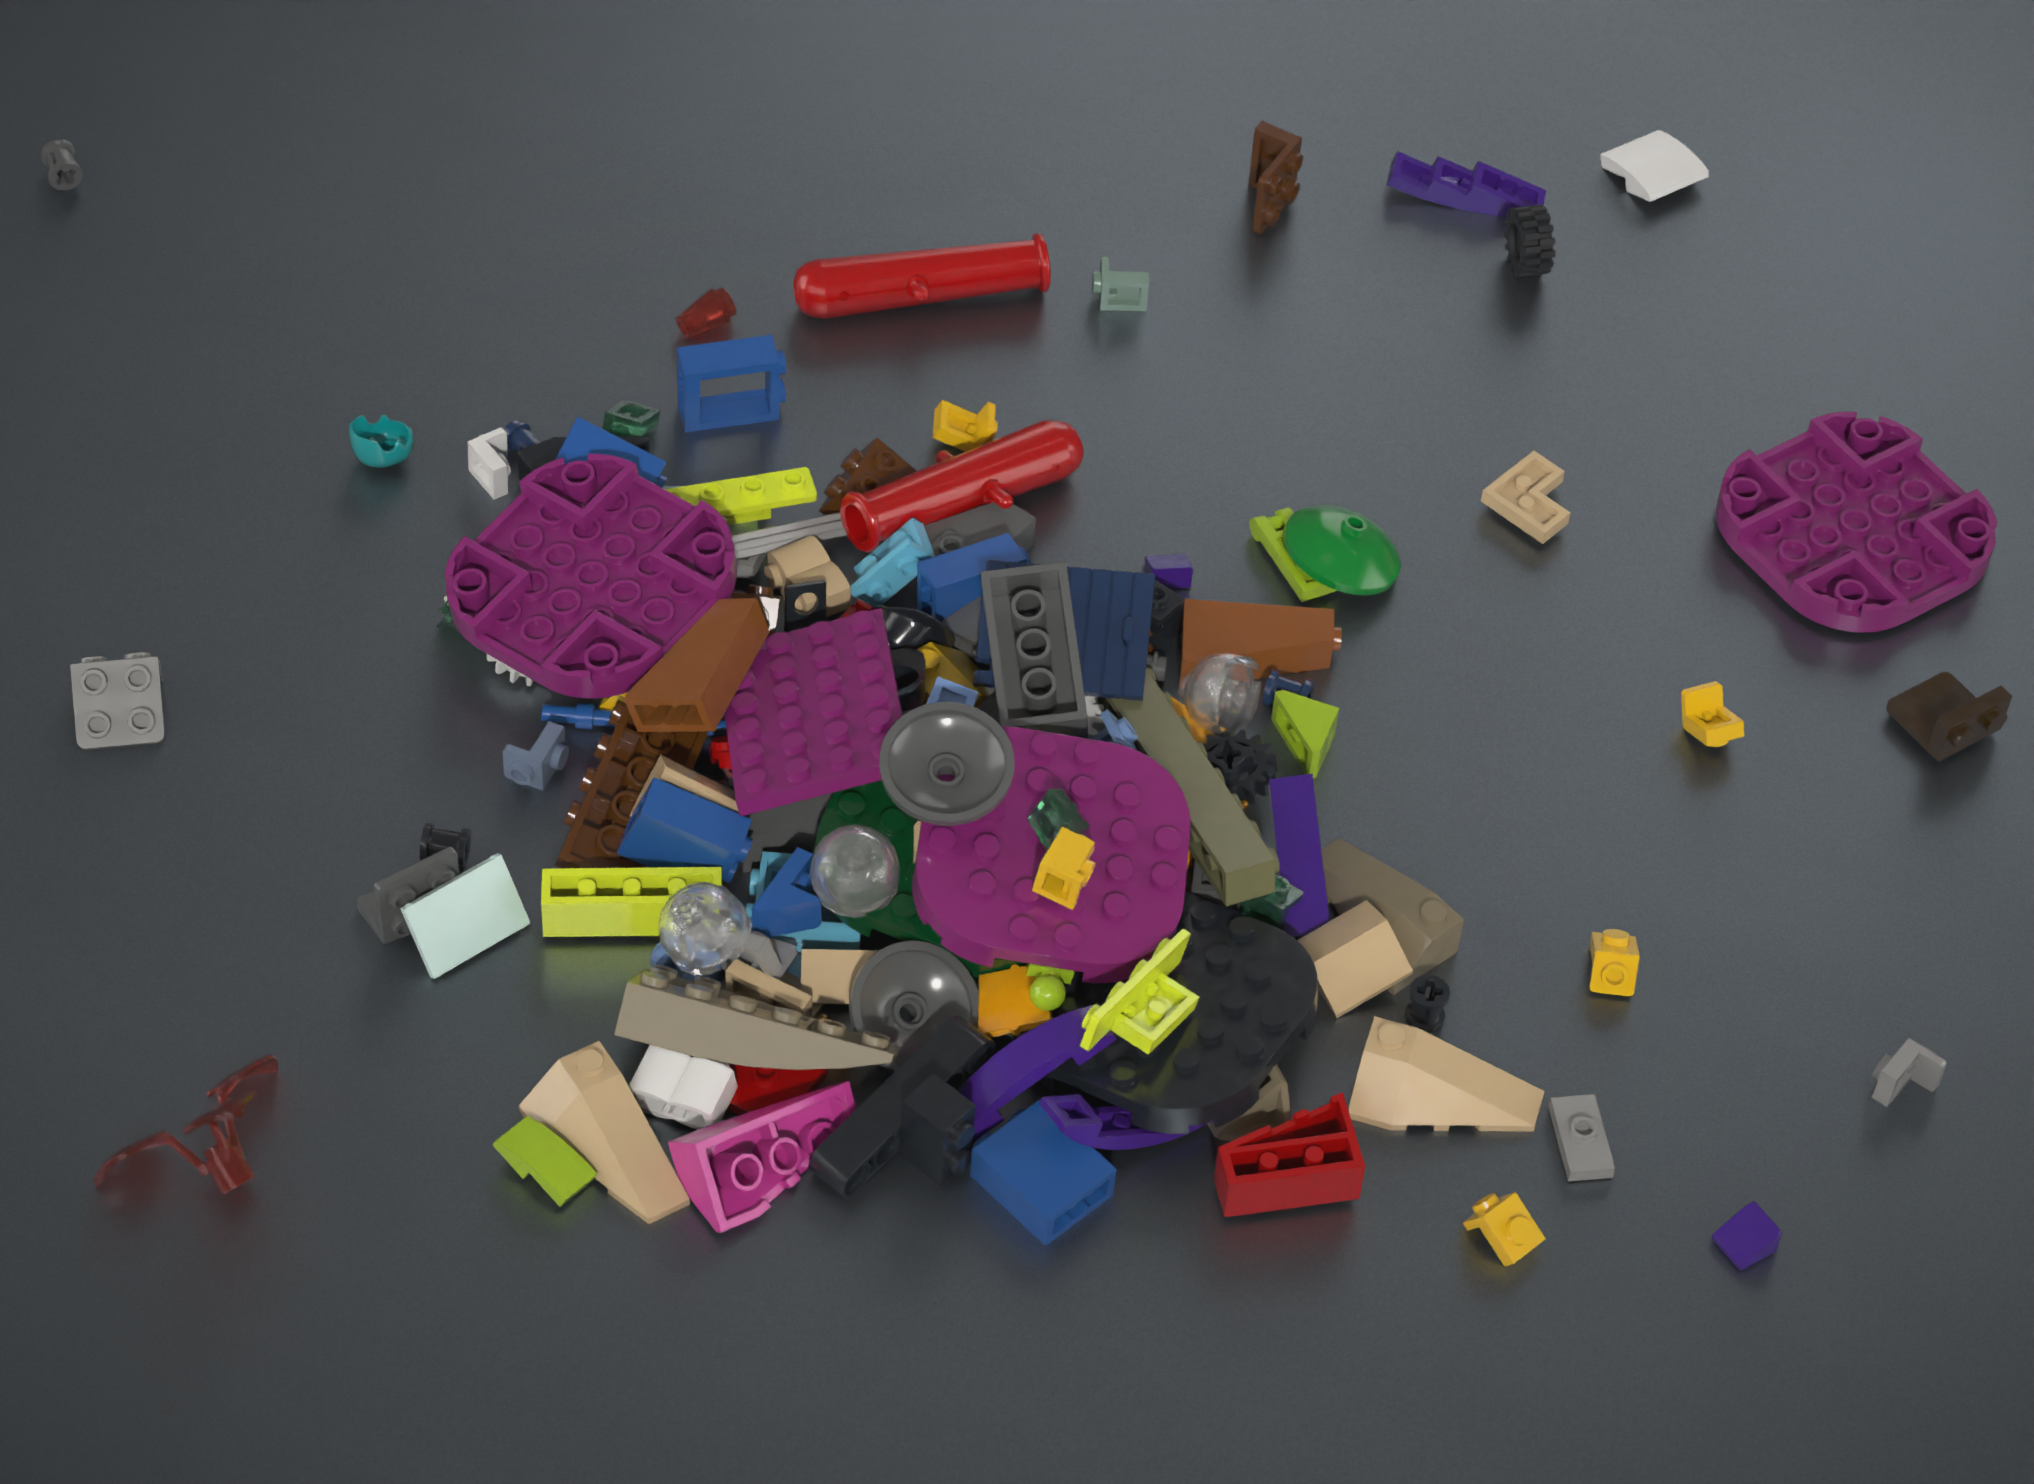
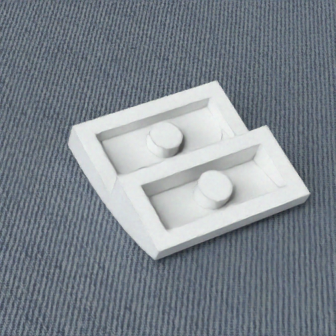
M1661 130L1601 154L1602 168L1624 177L1626 192L1650 202L1709 177L1707 167L1689 148Z

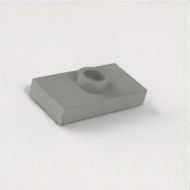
M1595 1094L1551 1097L1548 1108L1568 1182L1613 1178L1615 1166Z

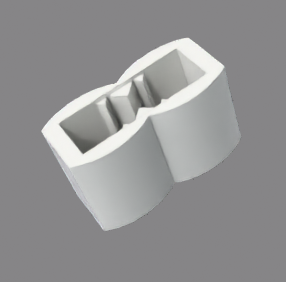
M649 1045L629 1084V1088L642 1112L660 1118L674 1119L697 1130L721 1122L738 1088L734 1071L727 1063L690 1057L683 1053Z

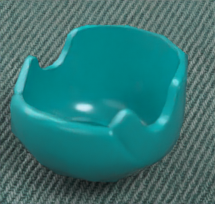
M360 415L349 424L350 443L353 453L366 466L376 468L393 466L407 459L414 448L412 429L404 422L390 420L386 415H382L375 423H369L364 415Z

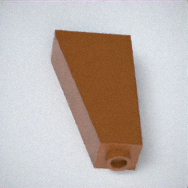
M757 598L718 599L627 692L624 701L638 732H714L770 632Z
M1185 599L1180 638L1179 689H1194L1269 677L1272 669L1280 670L1281 675L1330 668L1332 651L1340 652L1342 628L1334 626V609Z

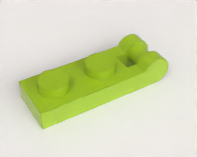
M1290 507L1276 510L1275 515L1267 518L1265 515H1260L1250 519L1249 526L1253 538L1256 541H1261L1301 602L1337 591L1307 575L1288 554L1284 545L1283 532L1289 518L1294 514Z

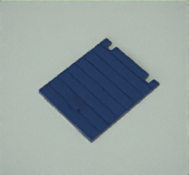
M988 560L986 571L1040 564ZM1067 566L1084 695L1143 701L1155 574ZM982 598L975 661L990 664V671H974L972 685L992 688L994 687Z

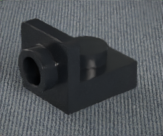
M1156 580L1150 629L1171 642L1181 633L1185 598Z

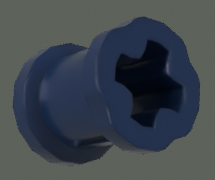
M1272 669L1266 682L1262 704L1270 707L1274 703L1275 692L1281 689L1311 699L1314 680L1306 679L1305 682L1282 676L1280 670Z

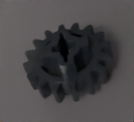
M1223 730L1222 738L1216 739L1211 734L1206 736L1207 744L1204 747L1208 760L1213 768L1218 767L1221 770L1225 785L1231 794H1237L1240 801L1245 800L1250 805L1255 804L1254 795L1267 796L1269 794V779L1276 778L1275 773L1278 772L1276 754H1273L1270 743L1262 744L1261 736L1258 734L1247 739L1245 730H1240L1237 736H1230L1228 730Z

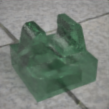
M1049 789L1027 818V821L1047 851L1062 827L1081 835L1089 827L1088 822L1084 821L1077 812V805L1069 800L1063 789Z

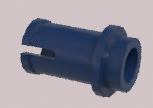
M514 420L504 428V431L507 433L508 450H515L517 452L541 441L530 432L531 428L526 422Z

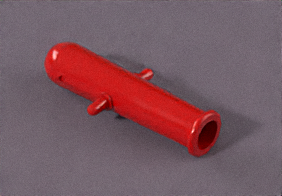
M1035 233L1031 240L814 259L801 265L796 270L793 288L795 301L801 312L811 317L827 319L1037 288L1041 292H1047L1051 283V269L1045 238L1042 234Z
M1043 420L956 456L945 450L940 451L936 455L937 463L862 494L854 491L848 492L841 501L840 514L842 525L849 540L858 550L871 553L879 546L880 542L888 539L911 518L918 520L925 526L992 502L1002 509H1009L1013 505L1012 497L1062 481L1080 467L1084 455L1082 440L1071 424L1059 420Z

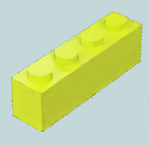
M722 867L542 869L541 912L543 937L673 936L678 930L688 934L687 930L696 917L711 922L722 921Z

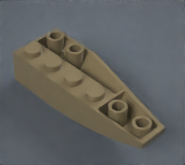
M651 965V969L645 968L627 982L614 1034L697 1058L748 1067L791 1070L842 1069L892 1063L897 1057L900 1048L898 1045L889 1043L890 1037L872 1031H864L863 1034L845 1029L846 1026L836 1021L818 1020L802 1015L795 1010L778 1007L738 993L720 989L721 982L711 978L695 977L694 981L677 977V970L661 965Z

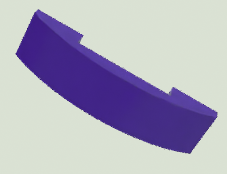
M1092 1006L1065 1013L1033 1028L1005 1046L970 1077L959 1093L975 1104L973 1142L1004 1121L999 1111L1002 1106L1072 1057L1080 1066L1117 1040L1110 1030L1089 1051L1080 1047L1086 1031L1081 1025Z
M1080 1094L1042 1097L1039 1104L1064 1135L1089 1147L1110 1150L1136 1149L1157 1145L1186 1135L1154 1132L1132 1125L1131 1112L1118 1106L1091 1108ZM1206 1124L1199 1126L1190 1125L1189 1133L1201 1128Z

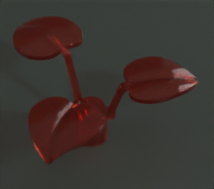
M270 1054L250 1062L243 1068L225 1077L206 1093L208 1099L217 1094L220 1105L217 1109L200 1115L183 1129L186 1136L205 1124H209L217 1144L203 1152L207 1158L206 1162H203L174 1136L163 1130L137 1140L109 1157L95 1175L93 1183L96 1189H98L107 1173L120 1160L140 1150L161 1145L173 1147L198 1169L202 1177L210 1173L222 1195L254 1178L255 1174L243 1155L245 1152L239 1143L233 1118L242 1119L246 1105L257 1094L255 1090L231 1099H227V1096L240 1080L259 1074H277L278 1061L276 1057ZM219 1120H224L228 1134L227 1139H225L219 1127Z

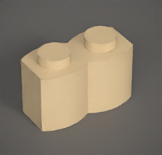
M813 535L767 552L768 565L764 567L766 580L770 587L779 590L783 595L784 602L786 585L824 580L826 582V617L847 610L851 606V587L839 567L830 560L822 544ZM804 593L800 595L795 601V610L807 612L812 609L816 602L815 594Z

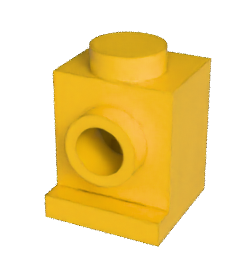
M1062 827L1040 862L1032 891L1073 910L1077 904L1081 888L1085 887L1096 865L1095 862L1089 860L1094 851L1095 842L1084 835Z

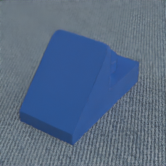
M799 847L796 848L753 905L752 931H758L767 937L814 929L821 925V899L810 894L816 881V875L813 874L812 853Z

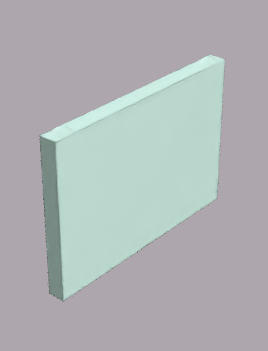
M499 853L491 855L483 862L400 908L429 976L433 979L440 977L452 968L531 924L504 859Z

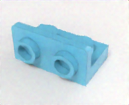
M911 518L854 567L858 580L850 586L852 596L875 608L876 605H883L917 576V562L935 557L923 523Z

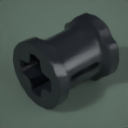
M426 823L420 842V861L448 847H453L458 854L459 867L465 868L470 853L471 829L463 828L461 832L436 829L434 824Z
M1422 975L1415 978L1409 990L1412 1002L1406 1007L1405 1021L1412 1027L1419 1028L1427 1033H1433L1443 1026L1445 1019L1443 1007L1449 1000V986L1443 979L1434 975ZM1427 987H1430L1429 998H1425ZM1427 1010L1430 1014L1428 1021L1425 1022L1424 1017Z

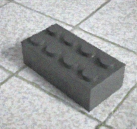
M1066 561L980 572L999 725L1001 727H1020L1088 739V716Z

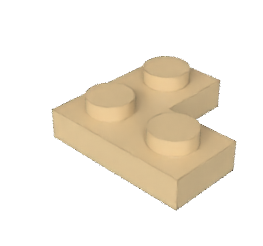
M1532 451L1482 491V503L1542 544L1569 523L1571 514L1546 496L1563 482L1565 471L1536 451Z

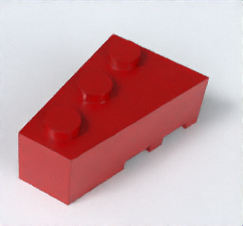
M1343 1092L1330 1097V1103L1310 1112L1305 1108L1294 1113L1292 1120L1272 1129L1267 1125L1218 1147L1214 1182L1224 1217L1360 1198L1365 1163Z

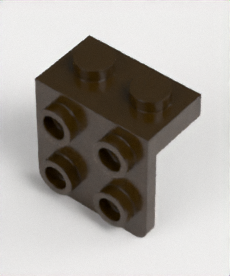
M1941 672L1889 699L1886 710L1937 762H1940L2000 730L2007 720L2006 713L2012 695L2005 688L1999 686L1976 698L1951 673Z

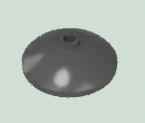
M956 702L930 703L904 714L887 732L881 746L879 758L880 777L892 801L913 818L941 826L970 823L994 810L1007 795L1012 784L1015 768L1012 744L999 723L975 707ZM943 774L951 775L954 779L945 782L940 780L938 777Z
M904 941L887 946L875 953L863 964L852 984L849 997V1015L853 1031L861 1034L864 1031L884 1034L890 1037L889 1043L900 1046L898 1055L892 1063L879 1064L892 1072H895L951 1017L960 1015L978 1029L979 993L972 976L954 955L934 944L921 941ZM901 1007H905L910 1011V1022L904 1021L901 1018Z

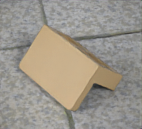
M802 949L801 991L813 996L812 1004H849L851 987L858 971L879 950Z
M734 959L726 969V990L778 1007L795 1010L802 1015L815 1019L826 1005L812 1004L813 996L801 991V978L786 971L781 979L778 980L737 959Z

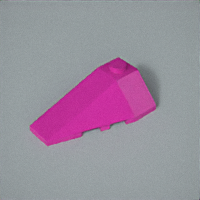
M842 1081L706 1126L668 1142L677 1176L687 1195L713 1229L718 1233H722L760 1217L771 1207L769 1203L783 1190L786 1188L791 1189L800 1181V1175L808 1169L811 1156L818 1146L857 1108L849 1081Z

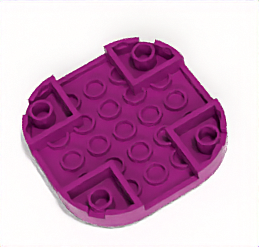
M1835 412L1811 419L1808 431L1759 455H1756L1751 449L1739 455L1729 465L1724 474L1716 505V520L1723 538L1734 552L1782 599L1803 616L1821 625L1842 631L1864 633L1883 631L1899 626L1960 595L1978 583L1988 568L1996 544L1995 531L1997 520L1991 505L1978 489L1969 493L1964 492L1920 451L1923 438L1917 433L1886 417L1880 416L1878 422L1869 418L1856 419L1857 412Z
M588 454V461H573L565 464L563 457L544 464L526 475L519 482L521 494L474 540L466 536L460 540L448 559L444 575L447 600L454 624L463 637L472 645L554 692L576 698H606L627 693L718 599H729L731 597L737 580V561L729 526L719 512L711 505L701 500L694 506L638 475L637 464L611 455Z
M1002 727L1012 744L1015 758L1012 784L1003 801L984 817L966 824L941 826L921 821L915 869L912 877L913 901L919 918L924 925L929 923L933 930L942 937L940 944L963 959L979 965L992 967L994 958L1083 972L1082 982L1111 983L1129 979L1132 971L1142 959L1148 962L1152 958L1157 946L1164 938L1167 937L1171 940L1174 937L1183 911L1190 839V812L1181 788L1170 773L1160 764L1135 749L1111 742L1027 728ZM943 774L938 777L940 780L945 782L954 779L951 775ZM1062 827L1084 835L1095 842L1094 851L1089 860L1095 862L1096 865L1085 887L1081 888L1077 904L1073 910L1032 891L1040 862Z

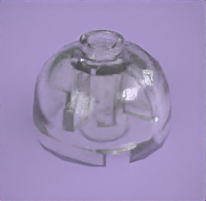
M1215 653L1200 660L1190 674L1185 677L1182 685V695L1189 718L1202 731L1222 737L1223 730H1228L1230 736H1237L1234 731L1240 723L1248 728L1257 710L1261 692V682L1253 681L1252 669L1259 671L1257 663L1251 657L1230 653Z
M854 824L836 828L822 838L813 853L810 880L814 891L824 907L841 916L858 918L866 916V912L873 911L878 907L881 910L890 903L898 890L900 865L895 847L884 834L872 827Z
M709 882L692 883L676 891L668 898L661 909L658 921V933L664 951L681 971L692 975L712 974L719 971L716 965L723 963L727 958L731 962L737 959L749 942L752 929L751 919L747 915L745 907L727 888Z

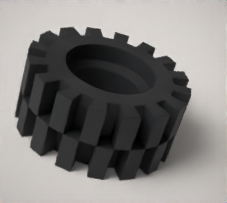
M1541 204L1510 208V211H1507V219H1505L1504 223L1507 228L1504 231V237L1507 239L1505 251L1508 250L1509 253L1507 260L1508 263L1511 262V271L1514 272L1516 277L1550 273L1552 271L1551 267L1554 266L1552 257H1555V250L1553 249L1555 238H1552L1554 228L1553 224L1550 225L1551 217L1549 213L1547 214V208Z

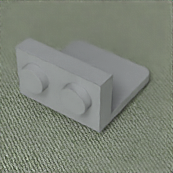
M140 652L124 655L125 659L111 661H107V657L95 656L83 658L81 663L70 664L76 740L81 749L90 750L155 744L164 740L165 728L160 683L163 682L158 656L151 657L150 653Z

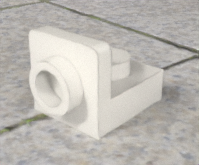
M500 427L467 442L469 471L494 500L508 494V475H510V466L507 461V433Z

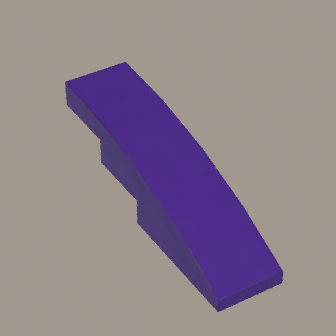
M1399 151L1391 162L1386 186L1423 200L1459 210L1498 217H1507V211L1514 207L1540 204L1544 206L1546 196L1545 189L1481 161H1478L1474 169L1470 170L1438 156L1431 166Z
M1313 774L1269 779L1286 933L1296 940L1330 922Z

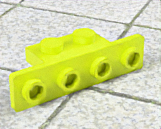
M807 467L665 489L694 506L701 500L705 501L717 510L722 517H726L728 525L771 519L772 508L815 502L817 500V491Z
M1183 928L1171 940L1167 937L1164 938L1148 962L1142 959L1136 965L1125 984L1119 981L1112 988L1106 1002L1102 1006L1098 1004L1092 1006L1081 1025L1086 1031L1080 1047L1089 1051L1111 1030L1149 1055L1194 1011L1199 996L1167 976L1179 965L1191 936L1190 932Z

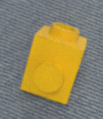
M941 400L934 409L932 438L965 452L981 446L985 442H991L998 429V421L995 420L996 405L987 402L980 412L975 414L945 400Z
M1714 681L1682 690L1683 729L1704 745L1719 747L1726 745L1729 740L1745 736L1744 721L1723 706V686L1720 683Z
M1606 929L1603 933L1592 932L1589 947L1592 960L1589 983L1590 991L1632 996L1635 990L1640 957L1636 936H1630L1629 933L1619 929Z
M1495 1192L1488 1194L1472 1205L1471 1208L1475 1213L1462 1222L1467 1231L1475 1228L1481 1229L1504 1267L1516 1263L1546 1239L1516 1192L1498 1197Z

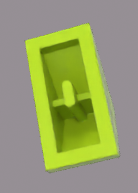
M1285 690L1277 691L1274 696L1271 721L1304 774H1313L1314 779L1317 777L1335 737L1339 708Z

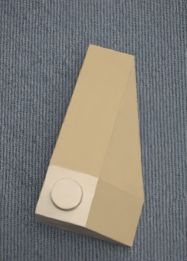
M1374 1016L1362 1054L1348 1111L1351 1120L1387 1130H1406L1407 1125H1433V1131H1449V1126H1474L1479 1131L1534 1132L1545 1091L1419 1028Z
M600 1041L558 1059L519 1104V1111L524 1118L529 1116L563 1139L598 1173L595 1179L608 1188V1194L648 1224L690 1205V1199L626 1080Z

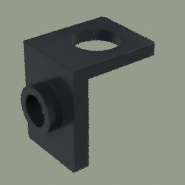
M824 580L785 586V632L806 628L816 622H828L826 620V582ZM804 593L815 594L816 602L812 609L807 612L795 610V601L800 595Z

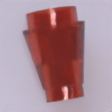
M720 287L716 290L710 288L675 319L682 334L688 338L730 323L731 317L735 316L737 311L733 300L724 288Z

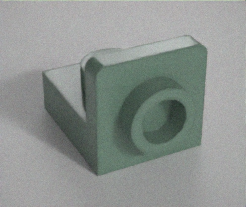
M1101 257L1100 271H1093L1092 294H1099L1100 310L1147 311L1149 272L1110 271L1109 257Z

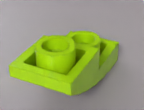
M526 1116L493 1143L496 1150L522 1179L531 1174L559 1207L593 1181L598 1174L563 1139L529 1116Z

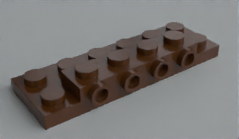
M618 699L608 721L609 724L615 726L612 735L603 733L593 755L601 759L597 769L588 766L578 790L586 793L583 801L580 803L573 800L563 822L564 825L571 828L555 866L560 868H649L616 854L630 818L631 810L659 756H665L693 770L708 732H638L626 703Z

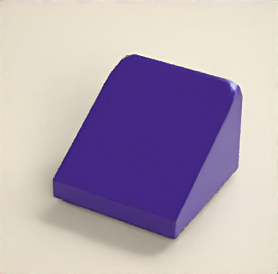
M1186 554L1145 556L1147 573L1155 574L1156 581L1169 589L1191 588L1193 568Z
M1753 1201L1745 1205L1715 1231L1711 1238L1734 1265L1742 1271L1776 1252L1782 1232L1764 1210Z

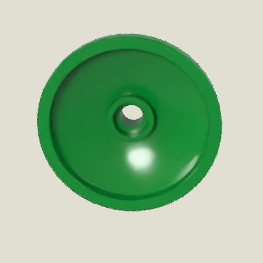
M1336 505L1309 506L1292 514L1284 528V545L1292 560L1307 575L1329 588L1353 595L1379 594L1388 590L1395 583L1400 573V556L1391 538L1375 522L1356 511Z

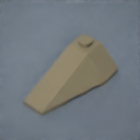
M1340 838L1322 849L1328 903L1333 904L1340 916L1367 900L1388 920L1413 970L1412 975L1387 989L1391 994H1396L1411 984L1415 978L1426 974L1458 952L1464 919L1435 892Z

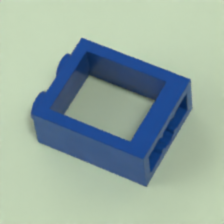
M772 335L677 347V403L685 433L780 420V403L786 402L785 386L783 379H780V375L786 374V361L783 350H776ZM765 372L764 389L706 397L700 396L701 380Z

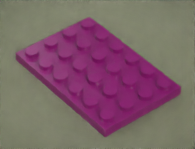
M881 608L871 611H859L851 616L829 622H816L809 627L790 632L774 633L765 639L725 711L735 799L740 816L881 780L879 758L883 740L892 725L903 716L886 622Z

